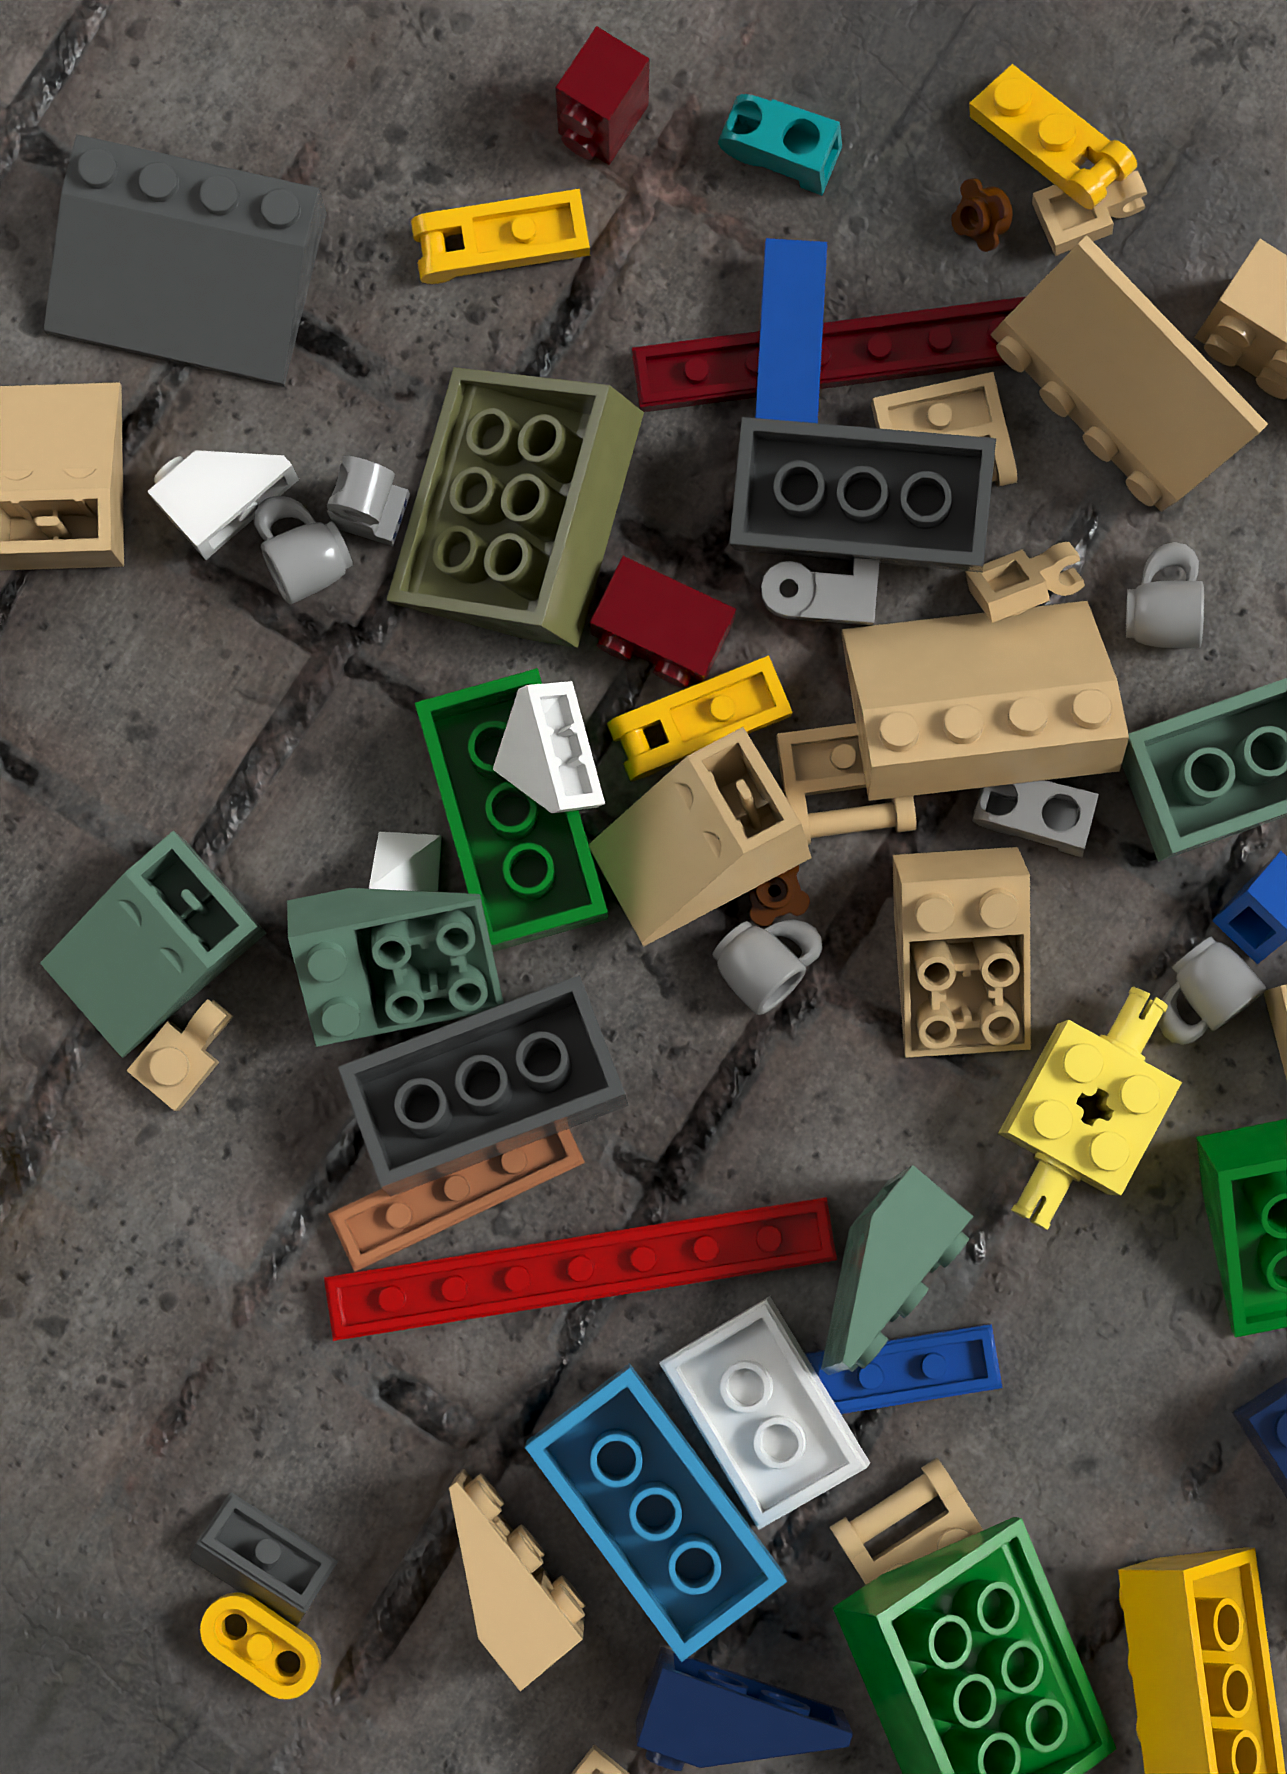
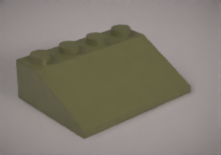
M454 367L387 601L394 605L526 640L578 648L644 412L610 385Z

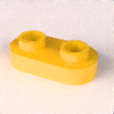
M239 1592L225 1594L215 1600L203 1615L200 1634L208 1652L270 1696L278 1699L297 1698L306 1693L317 1679L321 1669V1655L315 1641L254 1597ZM231 1614L241 1615L247 1622L246 1634L242 1636L231 1635L225 1627L226 1617ZM284 1651L294 1652L300 1659V1669L293 1673L283 1671L278 1664V1655Z

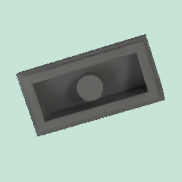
M232 1492L209 1523L190 1555V1559L194 1563L239 1592L254 1597L296 1627L338 1563L337 1560Z

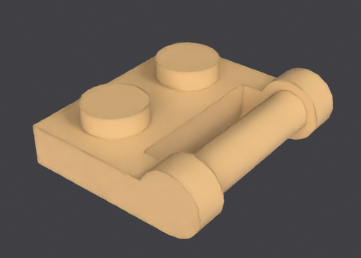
M994 372L872 399L871 407L876 428L996 438L992 482L995 481L997 487L1017 483L1016 463Z
M856 723L778 733L776 735L784 795L802 823L808 845H811V838L889 827H895L897 833L916 830L913 796L891 798L889 803L808 813L805 796L866 788Z
M935 1458L921 1468L924 1473L923 1475L849 1522L844 1517L830 1526V1529L865 1585L886 1572L983 1531L938 1458ZM937 1496L940 1498L947 1510L871 1558L863 1545L864 1543Z

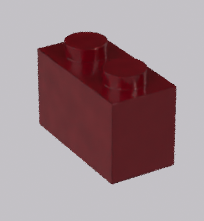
M598 26L595 27L555 87L558 134L562 135L561 140L565 146L576 155L587 160H592L595 156L610 165L649 106L650 59Z
M622 556L593 615L590 629L591 635L599 638L596 646L604 652L627 662H630L633 655L656 665L653 673L659 678L675 686L687 688L689 682L699 684L706 681L734 623L737 609L630 558Z

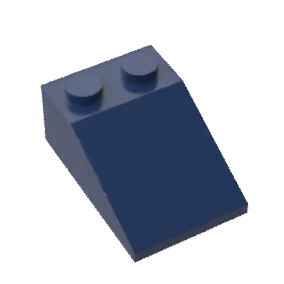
M660 1647L636 1719V1746L647 1749L645 1758L650 1762L675 1771H682L685 1763L704 1768L849 1747L853 1736L843 1709L690 1656L681 1662L673 1650Z

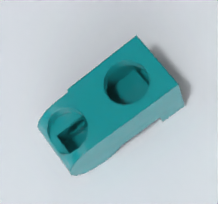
M740 94L734 101L719 137L718 145L726 154L742 163L764 167L798 180L800 188L822 196L842 149L841 127L838 121L774 99L770 101L750 94Z

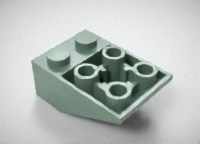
M172 831L112 885L40 964L116 1052L124 1058L261 939L266 932L187 841Z
M346 888L287 900L288 940L316 1047L476 1015L504 1004L480 894Z
M914 1165L889 1179L849 1228L821 1370L827 1375L845 1370L853 1372L858 1366L864 1369L888 1341V1338L881 1333L885 1325L889 1321L892 1323L899 1316L903 1318L908 1316L926 1295L929 1288L921 1281L927 1273H933L940 1265L943 1268L947 1267L969 1240V1237L961 1231L974 1216Z

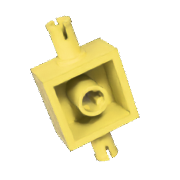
M1131 987L1129 996L1107 1036H1098L1070 1020L1056 1025L998 1132L999 1135L1034 1153V1158L1039 1161L1016 1205L1014 1204L1011 1211L1022 1218L1030 1219L1041 1198L1029 1222L1045 1230L1049 1229L1050 1222L1073 1180L1077 1182L1082 1180L1107 1195L1123 1194L1182 1084L1181 1081L1146 1063L1145 1057L1141 1054L1163 1012H1166L1168 1005L1157 997L1154 1000L1150 999L1139 1018V1014L1150 996V993L1139 988ZM1095 1095L1098 1098L1096 1107L1102 1111L1101 1116L1097 1119H1089L1084 1123L1081 1120L1084 1110L1076 1104L1078 1098Z

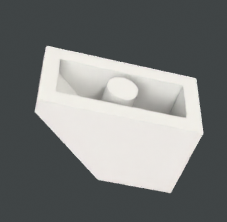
M195 450L186 459L179 456L166 463L155 475L154 482L156 484L148 490V493L162 512L203 558L207 560L254 519V513L262 501L269 497L281 496L299 479L292 464L284 455Z

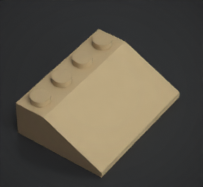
M1087 235L990 334L998 342L996 349L1001 358L1017 372L1025 370L1041 387L1039 393L1045 404L1061 417L1068 415L1085 432L1082 437L1087 447L1101 460L1106 462L1112 460L1128 477L1126 485L1131 493L1147 506L1155 505L1161 512L1184 497L1268 425L1252 406Z
M1088 601L1032 607L1020 615L1007 617L994 623L990 621L985 613L842 629L844 654L869 801L1120 771L1129 734L1118 681Z

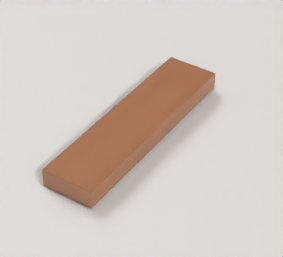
M567 1129L392 1197L383 1189H380L328 1215L354 1272H357L584 1164L585 1161L570 1129Z

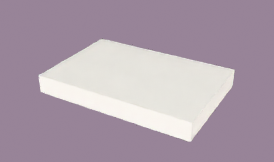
M770 1296L667 1356L659 1363L758 1530L861 1472L870 1464V1461Z

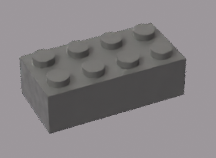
M742 417L729 544L735 551L854 561V558L880 560V564L983 573L996 438Z
M580 975L338 1067L381 1188L390 1197L629 1106Z

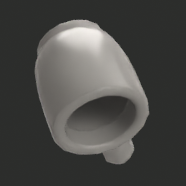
M269 497L258 505L254 513V525L264 540L261 544L262 554L279 592L289 605L327 588L345 574L346 569L353 566L344 539L332 521L327 524L316 523L310 512L300 502L291 497ZM283 518H298L306 524L275 537L271 532L273 523Z
M1171 542L1155 549L1146 560L1141 585L1137 586L1136 589H1127L1126 638H1134L1138 643L1162 648L1199 649L1201 647L1204 622V584L1202 581H1196L1199 573V560L1195 551L1187 544ZM1171 566L1181 567L1187 575L1186 581L1151 582L1155 573Z
M782 920L765 929L753 926L750 922L745 921L735 927L721 940L713 952V958L718 962L719 972L728 986L756 1015H762L776 1007L799 984L806 973V967L819 958L823 949L822 938L815 927L800 920ZM776 937H786L795 942L802 950L801 957L797 958Z
M1211 936L1188 952L1172 967L1177 974V982L1161 999L1168 1005V1008L1159 1019L1158 1027L1162 1035L1171 1043L1180 1045L1193 1043L1205 1033L1208 1027L1211 1031H1216L1260 997L1265 992L1266 986L1237 953L1227 945L1216 942ZM1180 992L1183 993L1186 1000L1202 1019L1198 1024H1187L1179 1015L1177 998Z

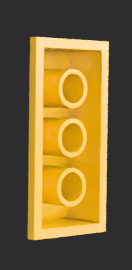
M1244 1547L1160 1557L1118 1569L1120 1580L1119 1601L1124 1611L1129 1649L1128 1669L1133 1680L1137 1710L1136 1732L1141 1742L1145 1774H1286L1255 1548Z

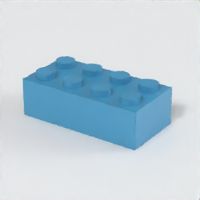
M630 1363L527 1440L525 1449L681 1662L787 1582L777 1562Z

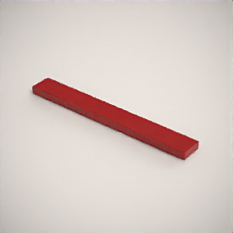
M827 1197L328 1276L324 1277L332 1337L333 1341L836 1261L837 1257Z

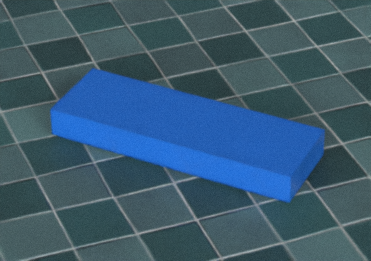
M765 239L755 418L818 423L827 242Z
M990 1323L888 1339L881 1351L864 1369L858 1366L853 1372L845 1370L827 1375L821 1370L825 1350L805 1353L841 1414L1003 1388L993 1328Z

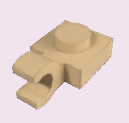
M1133 171L1123 181L1114 180L1106 188V197L1090 210L1078 204L1056 185L1033 193L1032 205L1055 256L1072 250L1086 235L1092 241L1112 235L1114 223L1111 217L1125 218L1145 209V204L1141 197L1147 195V190L1138 171Z
M1070 542L1055 544L1044 553L1030 559L1023 549L985 563L983 573L965 571L969 591L992 623L1007 617L1020 615L1027 609L1050 601L1048 590L1057 595L1066 596L1078 592L1085 586L1084 580L1075 568L1061 572L1066 566L1080 561L1079 554Z
M207 999L193 1015L184 1031L172 1022H166L127 1069V1072L171 1109L180 1111L219 1064V1061L209 1054L206 1049L231 1021L233 1015L215 1000L211 1002Z

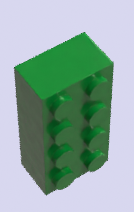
M538 668L415 702L469 894H480L493 952L608 920V911L579 810L550 813L493 770L518 689L526 685L542 684Z

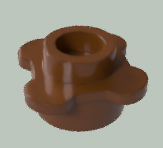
M976 178L967 179L960 187L962 199L956 211L952 214V227L958 235H967L975 240L981 251H992L999 244L998 236L1004 234L1011 225L1013 216L1011 202L1000 188L994 186L983 188L980 180Z
M799 865L748 891L749 901L752 905L749 915L755 924L765 927L771 925L775 918L789 913L794 916H800L807 911L810 898L807 893L801 891L796 876L799 871ZM772 885L778 886L780 888V895L777 897L770 896L768 893L769 887Z

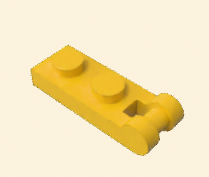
M1013 64L969 103L970 117L1086 209H1093L1106 197V188L1114 180L1123 181L1137 168V160L1125 144L1117 140L1110 141ZM1087 160L1095 164L1091 169L1079 168Z
M580 189L428 212L411 219L413 239L421 244L423 256L417 262L420 281L426 284L443 283L458 276L590 256ZM462 234L465 249L447 252L445 239L450 235Z
M768 655L610 720L607 726L613 740L621 741L628 758L623 765L630 781H636L682 761L688 755L741 727H744L747 734H750L791 717L793 712ZM660 723L668 743L651 750L644 730Z

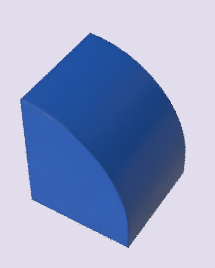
M1282 851L1265 864L1212 920L1256 964H1259L1287 941V856Z

